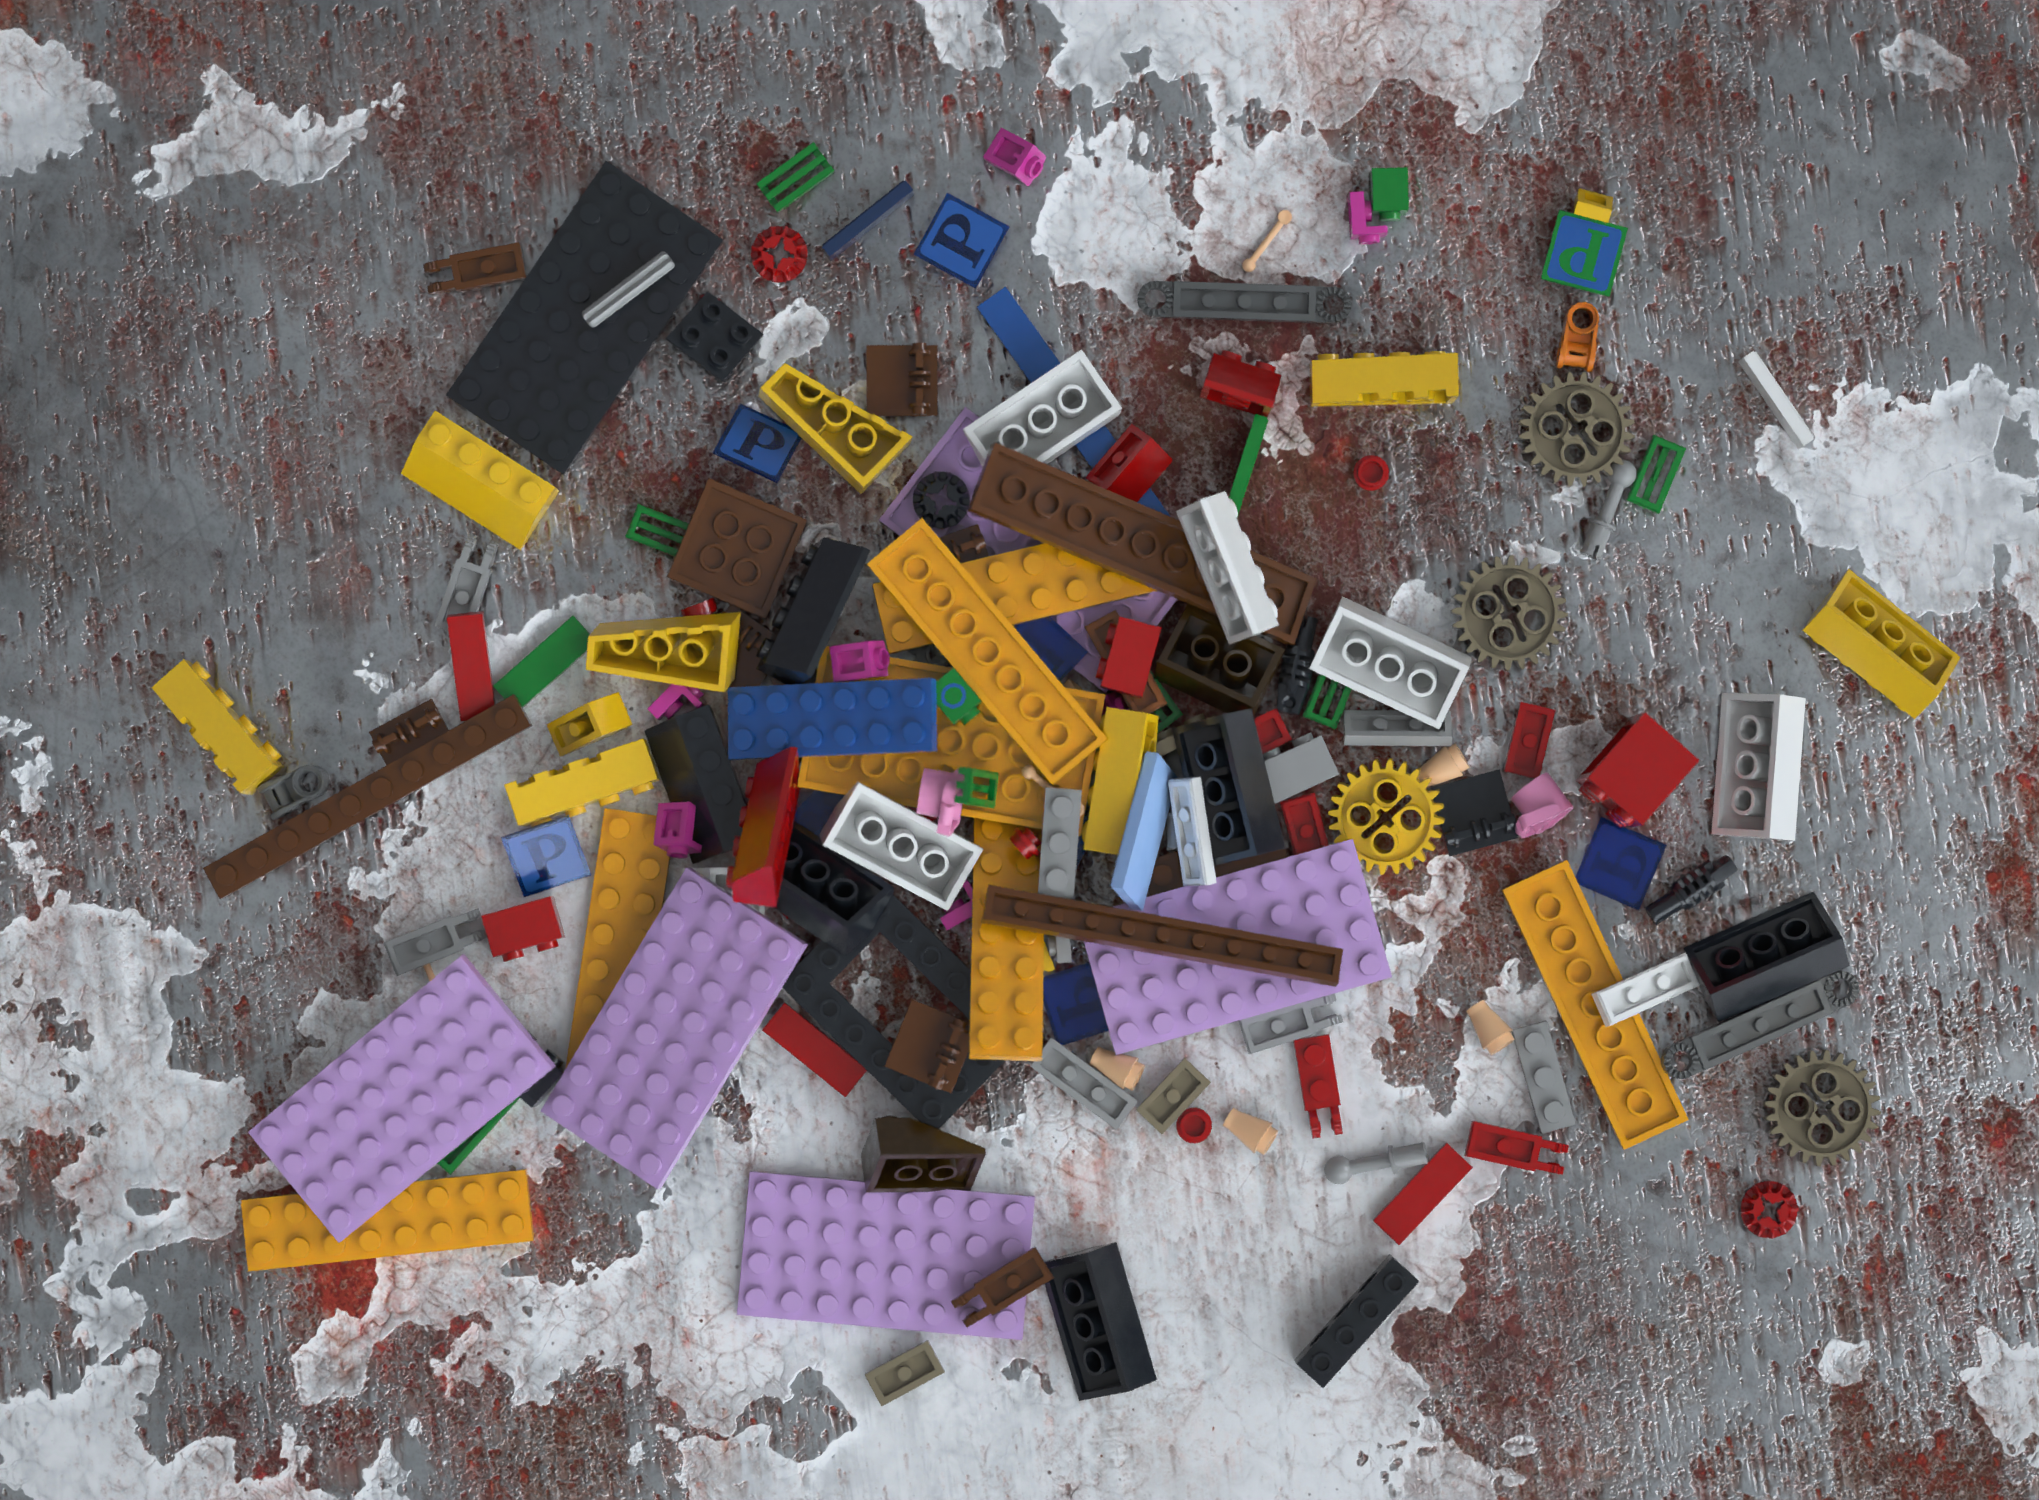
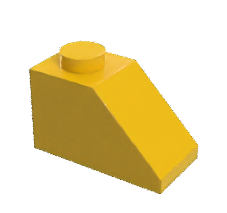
M617 692L588 702L546 725L559 756L562 757L612 736L633 724L621 696Z

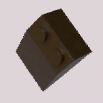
M892 1115L875 1118L861 1153L866 1193L935 1192L946 1189L971 1191L986 1155L985 1148L912 1118H897Z

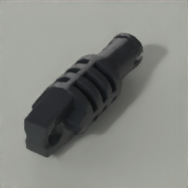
M1304 615L1295 644L1288 645L1285 648L1278 679V712L1290 715L1300 714L1310 687L1313 672L1309 668L1315 656L1312 646L1319 621L1317 618L1308 616V619H1306Z
M1727 855L1713 863L1708 859L1686 875L1680 877L1677 881L1671 883L1669 892L1644 907L1652 922L1657 926L1679 910H1690L1713 893L1726 886L1723 881L1737 872L1738 869Z

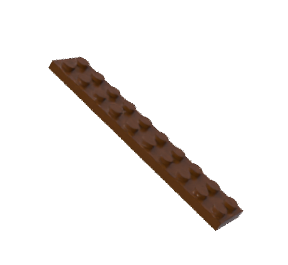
M996 442L991 444L967 511L1217 615L1180 520ZM1250 551L1254 564L1259 566L1263 573V586L1267 597L1274 602L1278 612L1276 619L1279 625L1260 634L1286 645H1294L1317 578Z

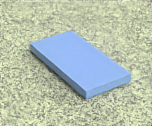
M1146 751L1144 754L1110 884L1111 888L1130 909L1143 911L1171 804L1168 780L1177 778L1176 774L1159 753Z

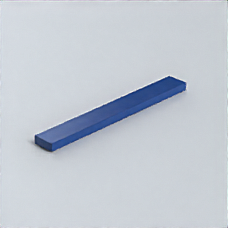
M1006 286L977 306V310L1030 384L1060 364L1057 357ZM1104 425L1075 446L1091 469H1093L1114 445L1116 440ZM1151 488L1137 502L1170 516Z

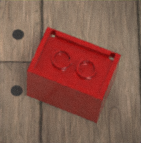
M1644 712L1631 716L1575 781L1581 785L1578 789L1579 793L1592 804L1600 802L1608 809L1605 815L1618 827L1643 826L1700 760Z

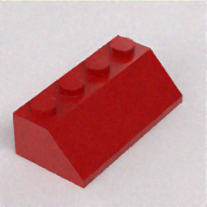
M789 747L758 762L754 777H748L746 798H749L748 806L741 807L739 827L743 828L741 836H735L733 857H736L735 866L729 865L726 886L732 888L733 902L770 907L777 906L801 788L797 787L800 773L798 747Z

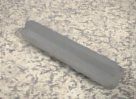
M660 252L583 310V318L592 328L596 327L672 270L675 266L674 262L666 252Z

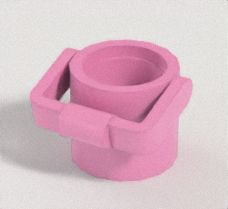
M924 768L917 814L939 817L937 833L950 837L961 819L963 804L954 802L955 796H962L963 789H957L956 785L957 781L964 782V775L958 774V770L951 773Z
M1548 772L1529 782L1511 798V801L1522 814L1515 826V832L1521 839L1534 834H1540L1552 828L1574 808Z

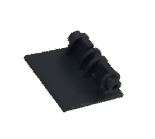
M707 291L666 337V340L672 344L674 349L678 348L687 355L691 362H696L700 369L703 368L713 375L716 381L726 383L732 376L735 367L764 334Z
M1500 769L1431 788V790L1439 789L1440 791L1434 798V803L1444 804V808L1437 811L1438 816L1445 818L1441 828L1449 857L1518 838L1515 832L1516 819L1514 814L1511 813Z

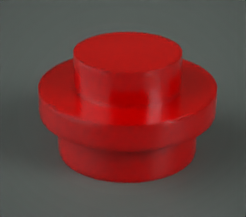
M1364 456L1354 467V480L1364 490H1378L1386 484L1389 478L1388 465L1378 456Z
M1017 826L1014 829L1015 834L1009 838L1010 841L1027 860L1034 854L1038 857L1041 852L1037 847L1042 842L1028 827L1022 831Z
M1192 1107L1186 1109L1177 1118L1176 1129L1184 1141L1200 1143L1210 1135L1212 1121L1204 1110Z

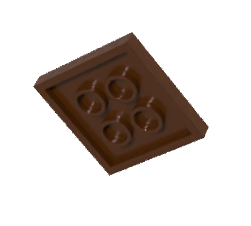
M708 478L666 577L766 619L807 520Z

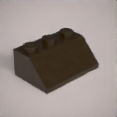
M1187 604L1157 661L1154 679L1226 713L1252 708L1254 716L1267 692L1285 649L1256 635L1229 645L1218 617L1191 604Z

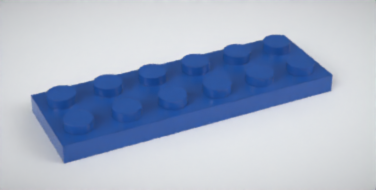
M919 678L729 687L728 759H766L789 747H798V757L937 752L936 679Z

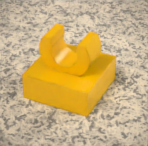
M1579 188L1575 198L1574 214L1608 223L1612 212L1613 197Z

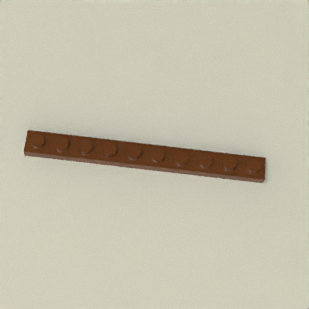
M513 694L203 869L219 899H224L532 727V724L518 698Z
M988 885L982 923L1328 986L1336 987L1339 983L1343 949L994 885Z

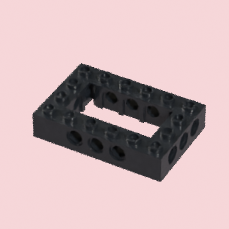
M893 894L870 935L852 952L844 956L821 940L792 970L782 988L918 1121L940 1129L1006 1060L969 1059L968 1052L952 1094L931 1087L927 1083L885 1067L893 1043L889 1042L871 1024L872 1022L859 1013L847 1001L846 997L830 984L880 932L970 1020L971 969Z

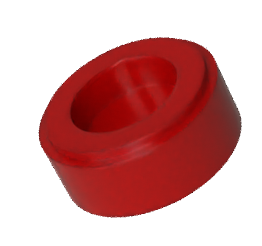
M711 597L682 608L680 611L683 617L712 614L718 608L714 598Z

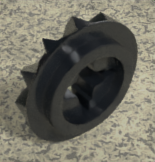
M935 471L923 477L914 490V510L919 519L923 518L933 528L944 529L958 524L968 512L970 504L969 491L963 480L951 472ZM944 485H947V498L957 504L956 506L952 504L950 506L943 505L937 515L935 514L936 502L926 495H939Z

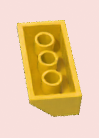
M437 411L433 412L415 440L401 472L402 475L519 550H522L559 492L556 487Z
M1850 569L1844 573L1821 602L1802 630L1815 643L1823 646L1837 657L1843 665L1856 672L1872 688L1880 691L1900 710L1906 712L1914 719L1940 694L1961 658Z

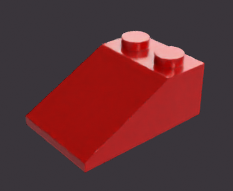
M1222 350L1221 355L1214 353L1200 398L1252 415L1258 414L1268 417L1273 408L1282 376L1275 373L1276 367L1260 361H1256L1255 366L1241 362V355Z

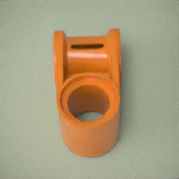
M1579 302L1565 312L1562 333L1557 349L1556 368L1562 369L1565 365L1585 368L1586 372L1592 373L1596 356V337L1599 323V313L1592 304ZM1576 310H1584L1589 314L1590 324L1587 328L1581 329L1574 325L1572 316ZM1569 353L1582 354L1583 356L1571 355Z

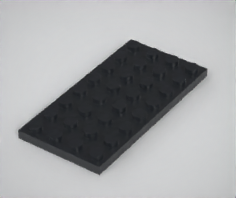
M605 161L446 396L565 476L716 255L724 240ZM664 251L669 255L675 265L672 270L599 325L593 328L589 326L582 316L583 310L660 252Z

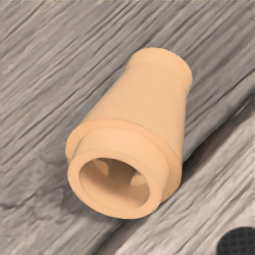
M1455 743L1450 747H1442L1421 766L1418 779L1422 781L1430 777L1432 780L1426 787L1429 788L1430 786L1464 776L1463 771L1470 767Z
M1485 1000L1476 1003L1466 1011L1471 1018L1483 1050L1487 1049L1491 1055L1499 1052L1515 1040L1511 1034L1513 1030L1487 1005Z
M1099 1046L1096 1048L1089 1063L1091 1067L1097 1069L1122 1090L1126 1087L1132 1091L1138 1084L1145 1068L1144 1064L1138 1062L1139 1058L1125 1054L1115 1055L1114 1051L1106 1050Z
M1235 1108L1230 1111L1223 1123V1127L1230 1130L1253 1153L1258 1151L1262 1155L1268 1151L1278 1134V1130L1272 1127V1122L1240 1112Z

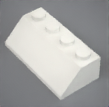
M1081 349L965 427L963 431L982 467L989 448L994 442L1048 464L1118 417L1122 407Z
M1226 491L1203 498L1176 511L1229 645L1278 626L1279 624L1276 619L1278 617L1277 608L1274 602L1267 597L1263 586V573L1259 566L1254 564L1250 554V540L1246 533L1240 529L1236 519L1238 516L1236 505L1231 498H1228Z
M1342 596L1309 669L1432 727L1440 729L1467 674L1472 657Z
M1722 693L1711 835L1795 841L1806 698L1782 694Z
M857 782L838 802L819 835L822 844L827 848L946 911L951 907L983 851L982 847L954 832L950 837L937 833V823L860 782Z

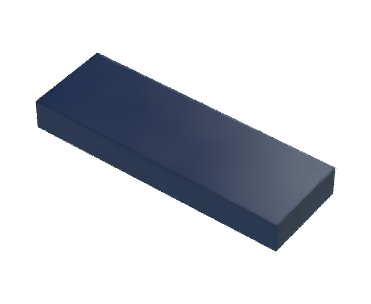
M906 180L901 181L822 244L823 252L830 261L913 197L914 191Z

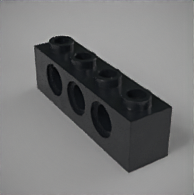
M1389 1254L1294 1359L1295 1363L1318 1385L1324 1388L1420 1281Z

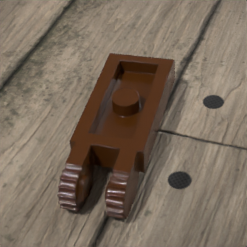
M520 242L449 255L450 258L423 264L424 273L431 274L452 268L454 280L434 282L427 286L428 294L430 295L454 290L457 292L523 280L527 277Z
M1033 1247L974 1283L973 1288L954 1298L951 1303L954 1308L964 1306L977 1295H980L986 1306L978 1311L971 1312L962 1320L967 1328L989 1314L995 1315L1049 1282L1054 1276L1037 1248Z

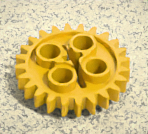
M1389 758L1386 768H1382L1379 760L1375 759L1372 765L1373 770H1369L1362 763L1359 765L1360 776H1357L1352 771L1347 774L1351 782L1350 785L1343 782L1337 785L1344 794L1343 796L1333 795L1331 797V800L1338 804L1339 807L1328 811L1329 815L1338 818V821L1332 823L1329 829L1340 830L1341 834L1334 839V843L1353 839L1359 862L1362 859L1366 861L1367 872L1372 869L1374 864L1379 865L1380 875H1384L1388 865L1392 866L1395 874H1399L1401 863L1404 862L1406 867L1411 870L1414 867V856L1422 862L1426 860L1423 848L1434 851L1436 848L1430 837L1441 838L1442 832L1434 828V826L1445 822V818L1437 816L1435 813L1443 809L1444 804L1433 802V799L1440 791L1439 789L1428 791L1426 787L1432 779L1429 777L1420 781L1418 779L1421 770L1419 767L1410 774L1407 772V761H1404L1399 769L1394 767L1393 758ZM1389 782L1395 785L1398 791L1397 798L1394 800L1382 798L1379 793L1380 784ZM1404 796H1411V801L1399 809L1392 817L1393 824L1386 821L1369 837L1364 838L1362 836V832L1380 818L1382 813L1379 809L1387 812ZM1365 806L1370 811V821L1358 823L1354 820L1352 816L1354 807ZM1416 810L1421 816V824L1417 827L1407 826L1402 818L1404 811ZM1384 832L1390 834L1394 839V847L1390 850L1380 849L1376 844L1377 834Z

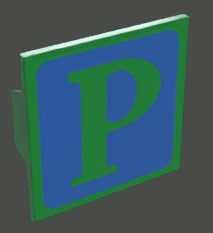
M1559 210L1541 279L1610 297L1628 228Z

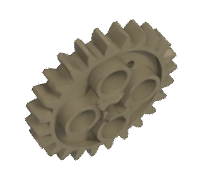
M1568 372L1565 377V383H1562L1557 375L1553 376V388H1550L1545 383L1540 384L1539 388L1543 395L1539 396L1538 394L1531 393L1529 396L1530 400L1535 404L1534 407L1525 405L1522 407V411L1529 415V419L1518 421V425L1527 428V432L1519 435L1518 439L1529 441V445L1522 450V454L1533 453L1535 457L1529 463L1530 467L1540 463L1543 467L1539 476L1542 477L1549 471L1552 472L1553 484H1556L1561 477H1565L1567 488L1572 486L1574 479H1578L1581 488H1584L1587 485V477L1589 476L1595 484L1601 482V471L1606 476L1613 475L1611 463L1624 464L1618 456L1619 453L1629 454L1631 452V449L1623 444L1624 441L1633 440L1635 435L1625 431V428L1635 423L1634 420L1624 419L1623 416L1631 407L1619 406L1618 402L1624 395L1623 393L1615 396L1610 394L1613 383L1608 384L1604 388L1599 387L1601 379L1599 375L1591 383L1587 382L1586 372L1581 373L1578 381H1575L1573 374ZM1581 396L1587 400L1588 411L1585 414H1578L1572 410V397ZM1557 404L1564 408L1566 415L1574 425L1579 423L1583 425L1584 429L1581 431V435L1597 451L1595 456L1591 455L1586 444L1578 434L1573 437L1569 434L1568 431L1572 426L1557 411ZM1549 417L1556 419L1560 424L1559 434L1554 436L1546 434L1542 428L1543 420ZM1602 424L1609 429L1610 438L1607 442H1599L1594 438L1592 434L1594 425ZM1567 446H1576L1580 449L1582 453L1580 463L1572 464L1565 459L1564 450Z
M1510 555L1506 565H1503L1500 558L1496 556L1493 559V568H1490L1483 561L1480 563L1482 574L1479 575L1477 572L1470 570L1468 575L1472 583L1461 581L1458 584L1465 593L1464 595H1453V599L1461 603V607L1450 610L1451 614L1460 616V621L1454 623L1452 628L1463 629L1464 633L1457 638V641L1468 640L1470 642L1465 653L1468 654L1477 650L1479 652L1477 663L1482 662L1488 657L1490 658V669H1494L1499 661H1503L1504 670L1509 671L1512 662L1515 661L1519 670H1523L1526 658L1533 665L1538 664L1537 652L1547 657L1550 655L1546 644L1549 643L1557 646L1560 643L1553 633L1564 632L1566 629L1557 623L1558 619L1568 616V613L1558 611V606L1565 603L1566 598L1555 597L1554 594L1561 588V585L1550 587L1548 582L1553 576L1552 573H1548L1543 577L1539 575L1542 564L1538 563L1532 569H1529L1527 557L1523 558L1519 565H1515L1514 556ZM1519 580L1524 584L1525 594L1522 598L1515 599L1508 594L1507 585L1509 581ZM1493 585L1499 587L1507 607H1515L1518 613L1513 618L1526 638L1524 642L1519 640L1512 621L1509 618L1505 620L1501 618L1500 614L1505 609L1494 593ZM1486 596L1493 601L1494 610L1491 615H1482L1477 611L1476 601L1479 597ZM1535 611L1539 613L1542 618L1540 629L1530 630L1526 627L1524 616L1527 612ZM1496 628H1504L1510 633L1511 641L1507 647H1499L1494 643L1492 636Z
M1809 1050L1807 1061H1804L1800 1055H1794L1796 1066L1792 1067L1787 1063H1782L1781 1065L1786 1074L1784 1076L1773 1074L1772 1077L1778 1083L1777 1087H1766L1765 1089L1774 1095L1773 1100L1763 1101V1105L1772 1108V1113L1763 1116L1764 1120L1774 1121L1775 1123L1768 1130V1133L1771 1135L1780 1133L1781 1137L1777 1140L1776 1145L1782 1147L1789 1144L1788 1156L1792 1157L1798 1151H1801L1800 1162L1806 1163L1811 1155H1813L1814 1165L1821 1166L1823 1157H1826L1830 1165H1836V1155L1838 1154L1844 1161H1849L1848 1150L1850 1148L1857 1153L1862 1152L1858 1144L1860 1139L1867 1142L1872 1141L1866 1133L1867 1128L1878 1129V1125L1870 1121L1871 1116L1881 1114V1111L1872 1108L1871 1103L1880 1100V1096L1869 1094V1090L1876 1083L1873 1081H1863V1078L1868 1073L1866 1069L1854 1071L1857 1063L1855 1059L1849 1060L1844 1065L1843 1053L1838 1052L1833 1060L1830 1058L1829 1050H1823L1820 1059L1817 1058L1814 1051ZM1826 1072L1830 1075L1832 1084L1828 1091L1821 1093L1817 1090L1815 1081L1818 1075ZM1801 1083H1805L1817 1100L1822 1102L1828 1101L1829 1104L1825 1107L1826 1111L1843 1127L1842 1133L1835 1129L1827 1116L1819 1113L1815 1114L1818 1106L1800 1088ZM1795 1096H1800L1805 1103L1804 1111L1797 1116H1793L1788 1110L1789 1101ZM1845 1100H1850L1855 1105V1113L1850 1119L1844 1120L1839 1114V1107ZM1823 1123L1828 1129V1136L1825 1141L1816 1143L1812 1138V1129L1815 1125Z

